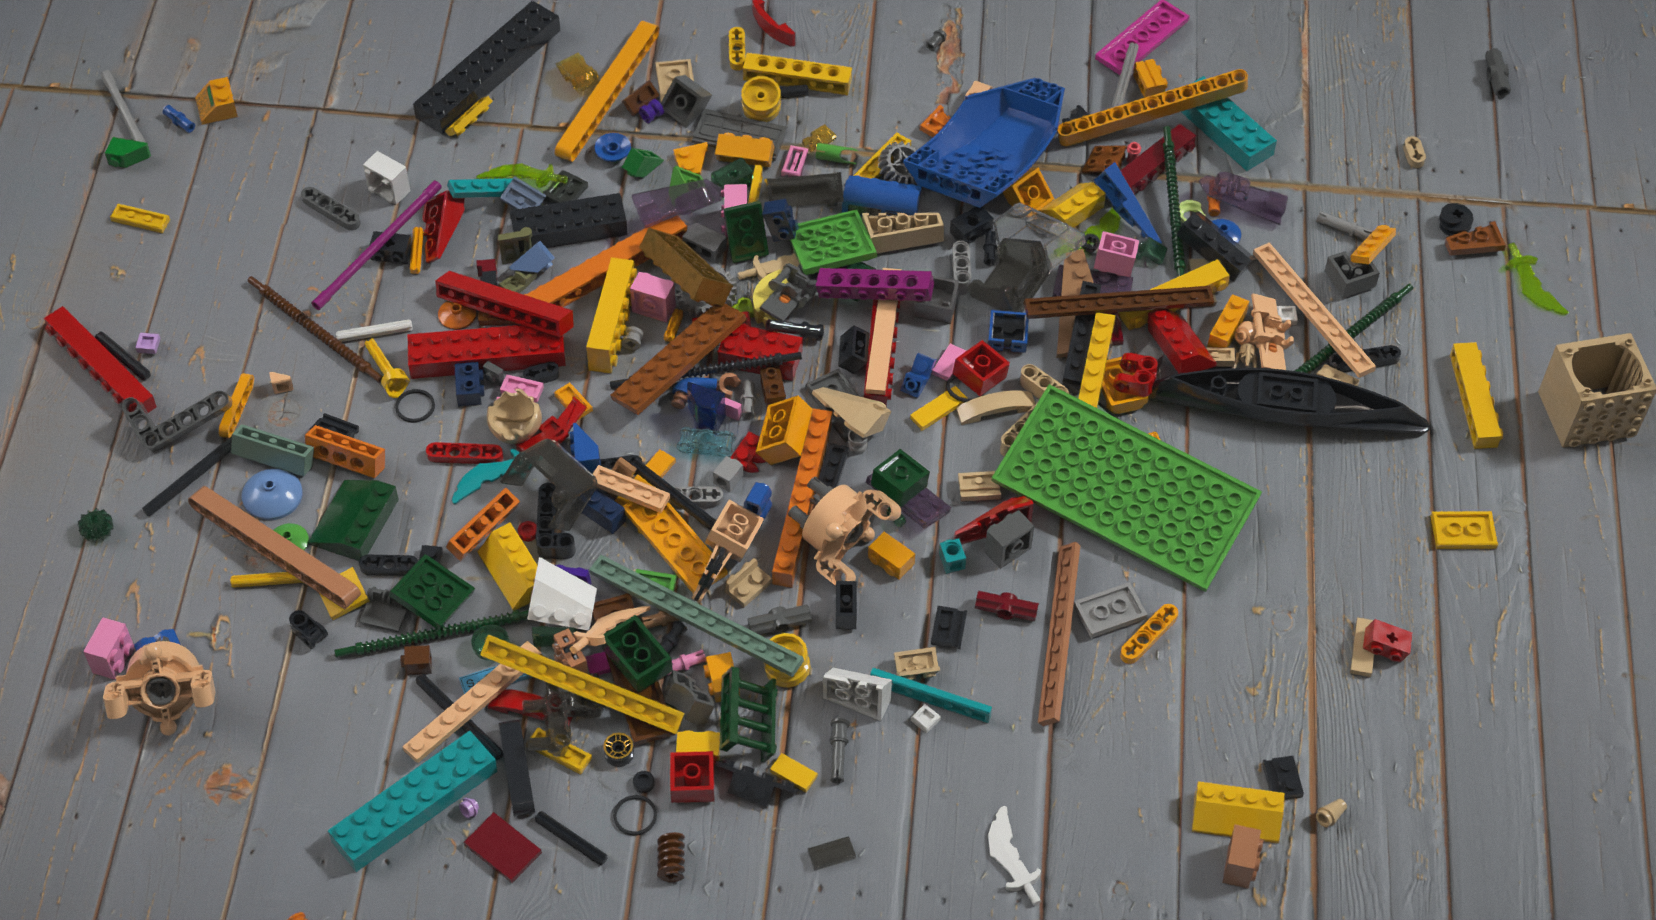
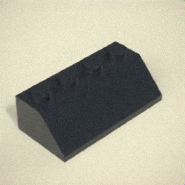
M1200 211L1194 212L1182 224L1177 233L1179 238L1209 263L1218 259L1230 275L1229 279L1232 282H1235L1256 260L1252 254Z

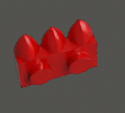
M752 432L747 433L730 458L736 459L743 464L744 471L757 473L759 469L755 463H765L766 461L756 453L760 436Z

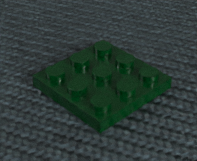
M425 554L393 587L389 596L440 630L474 593L475 588Z

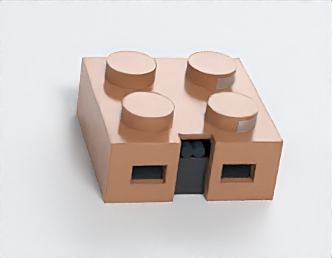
M569 628L554 634V644H552L555 652V661L588 674L587 661L582 651L580 650L576 654L570 651V647L576 641Z

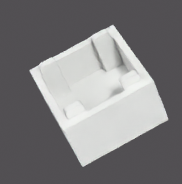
M379 151L374 153L363 164L367 187L370 192L376 193L385 198L389 203L396 205L410 192L406 166Z

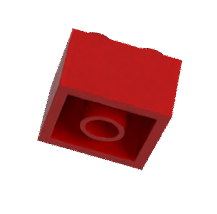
M981 340L955 359L952 374L977 395L982 396L1007 377L1010 362Z
M713 751L670 752L671 803L714 802Z

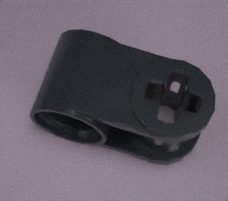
M297 610L289 616L292 633L310 649H314L315 644L319 640L328 636L327 630L304 611Z

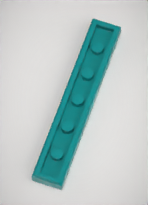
M876 668L871 670L870 675L892 680V692L985 723L990 721L992 706Z

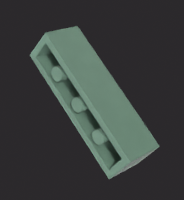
M241 424L232 434L231 454L296 475L305 476L313 467L314 447Z

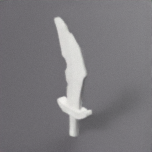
M1002 806L996 814L997 819L992 821L988 833L990 856L995 858L1014 880L1012 883H1006V890L1018 892L1024 889L1033 905L1036 906L1041 903V900L1032 885L1039 879L1041 869H1037L1029 874L1023 862L1019 860L1020 856L1017 848L1013 847L1010 843L1013 835L1007 815V807Z

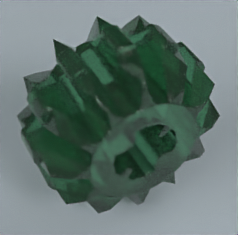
M95 508L92 512L87 509L86 515L81 514V520L78 521L79 533L87 541L92 539L96 543L98 539L104 541V536H111V530L114 529L113 519L104 509L99 511V509Z

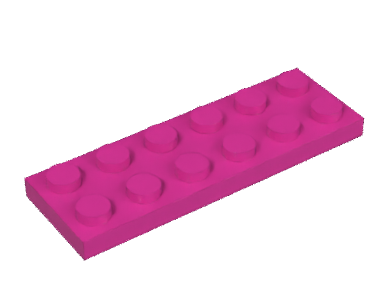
M1160 0L1096 53L1095 59L1118 75H1121L1130 43L1138 44L1135 62H1140L1186 24L1190 16L1166 0Z

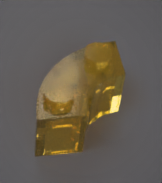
M579 52L555 63L566 81L570 80L572 88L578 92H582L599 83L597 71L592 66L586 64L585 59Z

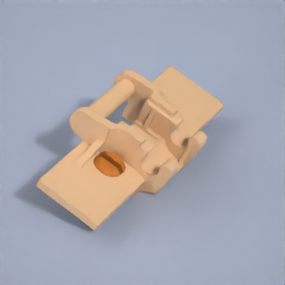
M1253 293L1251 295L1253 304L1251 315L1254 318L1253 323H1255V341L1257 342L1256 347L1259 348L1261 367L1286 370L1283 350L1290 347L1294 343L1293 336H1290L1285 340L1284 332L1291 327V320H1286L1285 323H1282V319L1277 312L1275 299Z

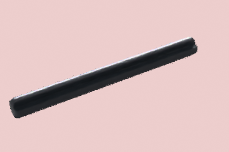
M232 436L143 506L144 514L148 517L153 515L231 452Z
M638 459L631 463V465L637 468L635 472L652 486L670 493V500L711 531L717 520Z
M420 674L415 679L416 684L444 711L454 703L425 674ZM471 719L461 726L466 733L471 731L496 761L503 757V750Z

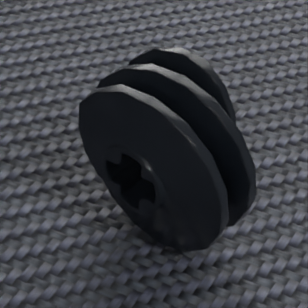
M1459 203L1446 204L1439 216L1440 230L1448 236L1464 231L1469 232L1474 220L1473 214L1465 205Z

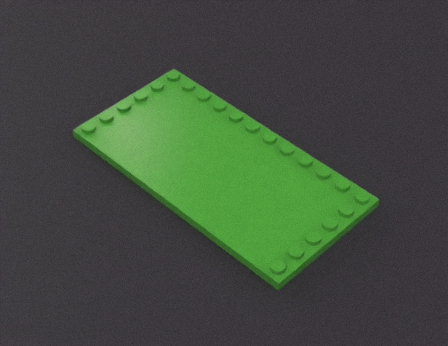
M1050 384L991 478L992 482L1019 496L1029 498L1036 505L1204 592L1208 590L1262 494V491Z

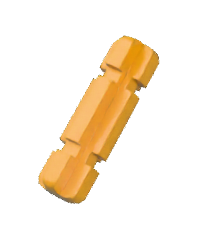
M673 310L672 317L664 334L666 342H671L675 339L680 321L683 318L682 310Z

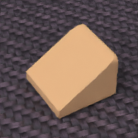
M269 372L274 394L294 390L290 376Z

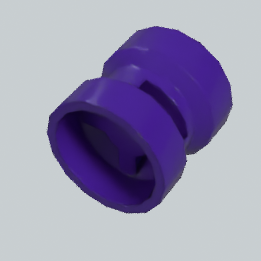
M657 99L649 101L648 105L640 107L639 113L646 123L654 121L655 117L663 115L664 109Z

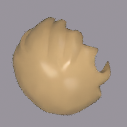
M520 388L514 390L516 393L503 392L501 397L494 401V406L487 408V423L490 431L497 439L507 444H517L529 439L538 431L542 422L539 404L535 403L534 398L528 396Z

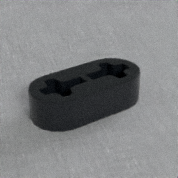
M546 362L528 367L523 372L524 379L543 384L556 380L560 375L559 366L555 362Z

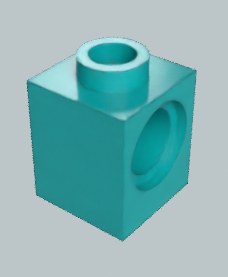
M959 538L954 540L948 539L939 544V556L945 573L964 570L966 567V556Z

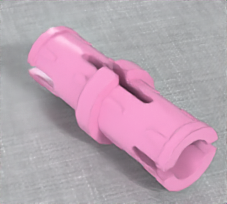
M701 649L688 655H680V658L672 660V669L675 671L683 669L687 671L689 667L705 663L706 656L703 654L704 651Z

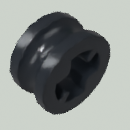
M1087 234L1081 242L1082 249L1088 253L1096 251L1100 243L1099 238L1094 234ZM1088 240L1089 242L1094 243L1093 246L1091 244H1087Z

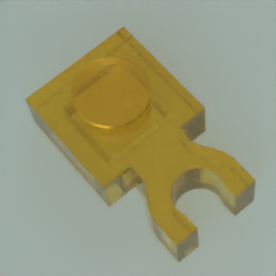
M824 124L812 131L811 137L804 138L802 145L805 147L811 144L809 145V151L813 152L818 143L829 144L836 140V134Z

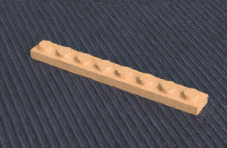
M528 641L521 646V648L542 656V653ZM499 664L402 746L403 751L415 762L419 763L524 673Z

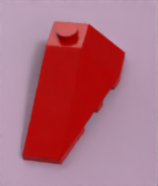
M448 190L435 195L424 204L422 218L423 222L426 223V228L423 231L424 235L427 236L425 243L427 263L441 258L465 209V198H453Z
M1025 496L1012 497L955 531L954 539L959 538L961 544L984 539L987 537V530L991 525L998 524L1008 514H1013L1018 510L1031 522L1034 503Z

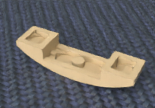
M1002 391L967 401L956 407V411L961 425L979 422L981 416L1015 409L1017 413L1027 412L1035 405L1031 392Z

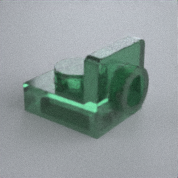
M1149 237L1144 242L1141 241L1138 244L1136 259L1139 260L1145 256L1160 265L1165 258L1168 248Z

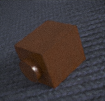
M430 645L404 647V655H401L400 661L401 668L405 667L406 675L432 674Z

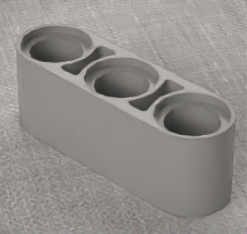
M965 241L955 242L952 249L953 280H959V295L967 294L971 286L970 247Z

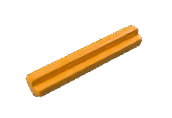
M422 227L413 228L410 258L411 274H419L421 269L424 233Z

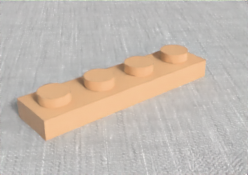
M600 465L597 466L589 479V484L660 513H662L670 500V493Z

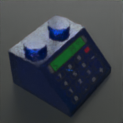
M688 382V408L698 428L705 432L717 434L726 417L725 393Z

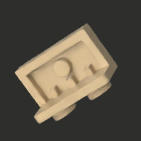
M935 647L893 653L897 676L914 680L915 675L923 674V678L936 676V672L940 671Z

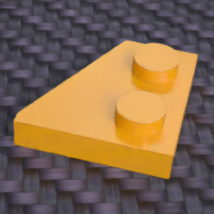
M708 143L673 149L677 166L701 175L706 151H708Z

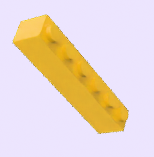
M1217 259L1150 290L1211 286L1213 294L1217 291H1223L1228 287L1230 275ZM1174 308V309H1169V310L1175 312V311H1176L1177 309H1179V308ZM1157 310L1119 312V317L1130 331L1148 323V313Z
M1476 342L1454 343L1450 358L1474 449L1498 448L1500 440L1503 439V430L1499 428V415L1494 410V397L1490 395V382L1486 380V367L1482 365L1481 350H1478Z

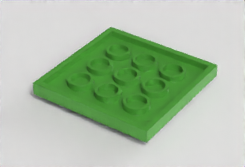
M857 210L798 223L799 229L796 231L795 239H790V243L805 275L815 274L819 272L820 268H837L877 258V251Z

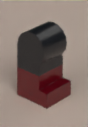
M476 260L478 277H481L480 281L498 286L496 260Z

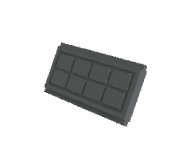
M704 109L693 134L692 142L698 144L707 142L708 146L716 147L718 135L724 133H732L735 136L741 137L742 135H749L756 139L765 137L773 141L774 152L772 160H776L788 127Z

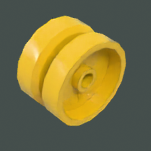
M766 76L751 78L744 84L741 91L744 115L747 118L763 122H769L776 118L781 110V90L779 85L773 79Z
M789 633L778 634L770 638L769 640L802 656L804 662L793 677L764 663L768 679H776L777 686L786 688L797 686L805 681L811 668L805 642L800 637Z

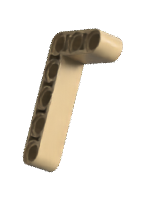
M1032 364L1022 367L1020 385L1039 400L1049 384L1069 394L1065 386ZM1037 403L1002 435L1000 445L1002 456L1005 457Z

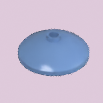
M267 469L253 475L246 482L242 490V502L246 511L253 517L261 520H277L288 516L299 506L303 490L299 479L291 472L282 469Z

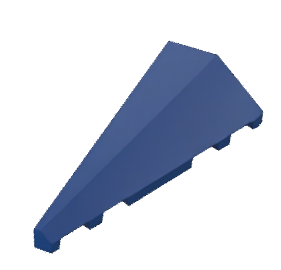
M1114 162L1092 182L1106 193L1105 199L1110 202L1113 209L1129 225L1138 227L1142 231L1140 235L1143 238L1147 237L1153 244V247L1157 248L1162 244V241L1117 164Z

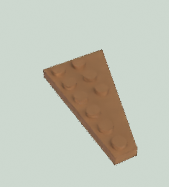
M1083 249L1065 252L1061 296L1079 295L1082 281L1094 283ZM1075 316L1059 317L1056 358L1066 357L1068 354Z

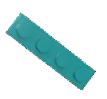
M513 178L449 180L447 187L453 198L501 197Z

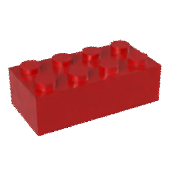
M740 325L721 342L718 349V365L720 362L725 364L726 361L731 363V360L734 362L737 359L742 361L743 358L745 360L748 358L752 360L753 357L758 359L759 356L764 358V355L769 357L772 354L774 356L775 353H781L782 355L796 352L802 353L803 337ZM800 360L783 362L782 365H779L782 379L793 381ZM757 366V369L752 367L751 370L749 368H746V370L742 368L741 371L760 374V366Z

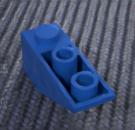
M573 423V431L570 432L571 443H574L570 444L571 455L575 456L571 457L572 469H576L577 476L592 475L597 466H601L598 445L576 423Z

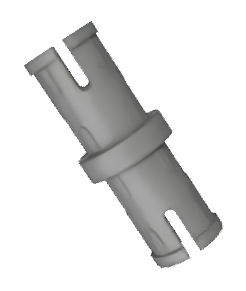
M746 380L742 383L743 393L740 402L742 403V417H745V419L754 417V404L756 403L754 395L755 383L751 380Z

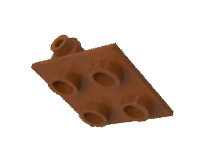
M1095 146L1082 172H1103L1114 162L1120 169L1122 161L1126 157L1125 151L1127 146Z

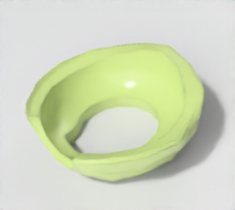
M1185 200L1180 203V221L1183 223L1187 220L1184 217V213L1187 211H1200L1206 216L1202 211L1201 203L1194 200Z

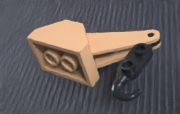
M728 500L705 541L714 550L691 599L701 603L707 590H709L730 558L741 562L764 518Z

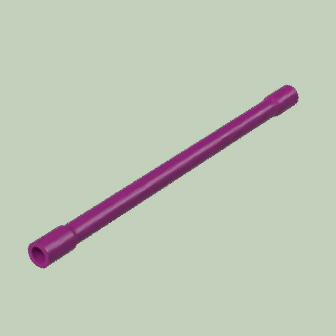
M434 180L346 270L311 302L312 306L320 310L428 200L432 199L442 189L441 184Z

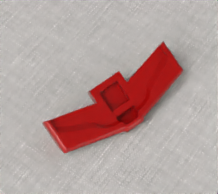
M573 396L572 401L558 419L552 415L541 424L539 434L520 444L517 443V450L527 458L552 444L562 443L569 437V431L573 427V423L577 422L587 407Z

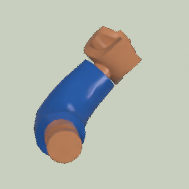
M725 373L719 381L716 378L704 377L682 379L672 390L674 399L671 401V405L678 409H684V403L687 400H691L696 394L716 393V391H719L723 398L731 400L733 392L727 390L725 386L737 387L741 384V380L734 373Z

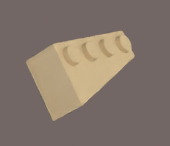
M862 213L864 226L877 253L944 242V224L940 213H915L914 216H908L905 213H897V216H886V213H878V216H869V213Z

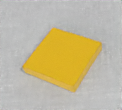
M353 567L340 573V575L354 583L361 591V596L350 606L343 609L320 594L332 620L370 601Z

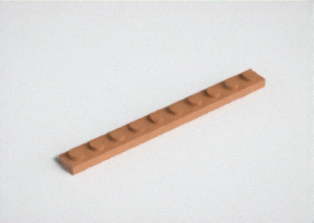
M1077 542L1059 547L1038 723L1042 726L1060 722L1080 545Z

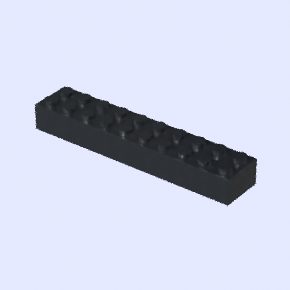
M532 0L413 103L415 118L443 135L445 130L480 98L486 97L561 31L559 16Z

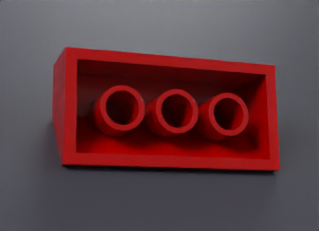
M1160 309L1148 313V331L1179 374L1202 371L1217 366L1216 361L1183 316L1169 309Z

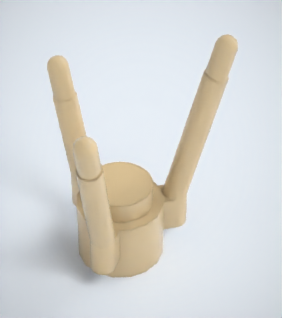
M1249 343L1242 344L1240 352L1236 353L1235 366L1231 368H1236L1239 360L1245 363L1246 367H1249V363L1252 362L1253 368H1257V356L1255 355L1254 345Z

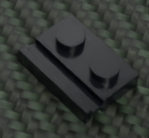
M326 413L310 428L311 430L317 425L354 438L355 433L359 432L358 425Z
M938 606L931 645L949 648L952 646L961 649L967 610L959 611L956 608Z
M1293 756L1272 758V760L1268 761L1266 759L1263 760L1262 766L1269 791L1284 793V800L1303 797L1304 791Z

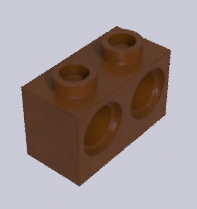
M779 365L760 368V383L767 411L768 405L785 400L786 394Z

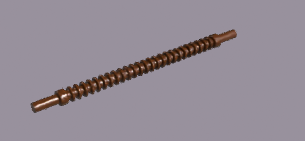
M253 276L248 278L247 282L259 290L260 295L266 297L274 305H277V308H280L281 311H284L285 314H288L297 323L299 322V325H302L303 328H306L307 331H310L311 334H314L315 337L327 346L329 345V348H332L333 351H336L337 354L348 360L363 374L367 373L378 383H381L383 376L371 368L369 362L365 361L357 353H353V350H350L349 347H346L345 344L334 338L323 327H319V324H316L315 321L308 318L297 307L290 304L285 298H282L271 287L263 285Z

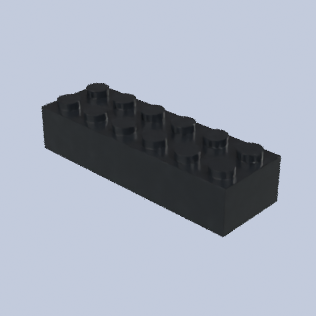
M620 193L510 210L513 232L521 231L524 227H529L532 230V247L539 241L546 248L628 235L627 221ZM524 240L518 241L519 250L523 252L525 249Z

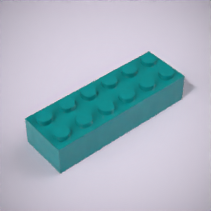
M1203 76L1194 82H1198L1207 78ZM1228 97L1181 111L1183 115L1246 171L1274 155L1277 140Z

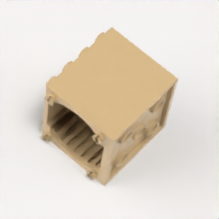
M1627 333L1556 345L1538 393L1562 448L1637 436L1656 394V385L1632 334ZM1608 387L1604 395L1601 392L1594 393L1591 391L1592 389Z

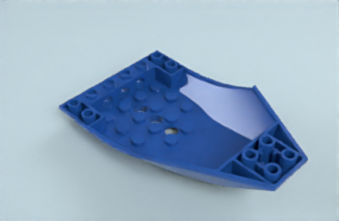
M1031 78L965 96V100L947 124L925 145L904 159L903 164L919 186L980 208L1021 178L1048 147L1058 130L1065 88L1055 83L1043 81L1040 78Z

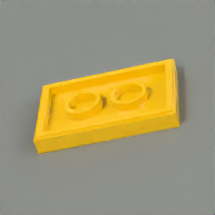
M1492 511L1431 513L1436 549H1497L1498 542Z

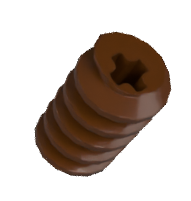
M666 833L657 839L659 845L657 847V876L665 882H678L685 878L681 874L685 871V867L682 866L685 863V859L682 858L685 856V851L682 850L685 848V843L682 842L685 840V835L682 833Z

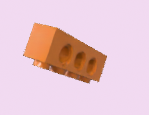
M317 425L305 434V444L314 447L313 457L372 478H376L385 469L384 448Z
M505 487L449 540L446 548L459 561L463 560L517 508L520 500Z

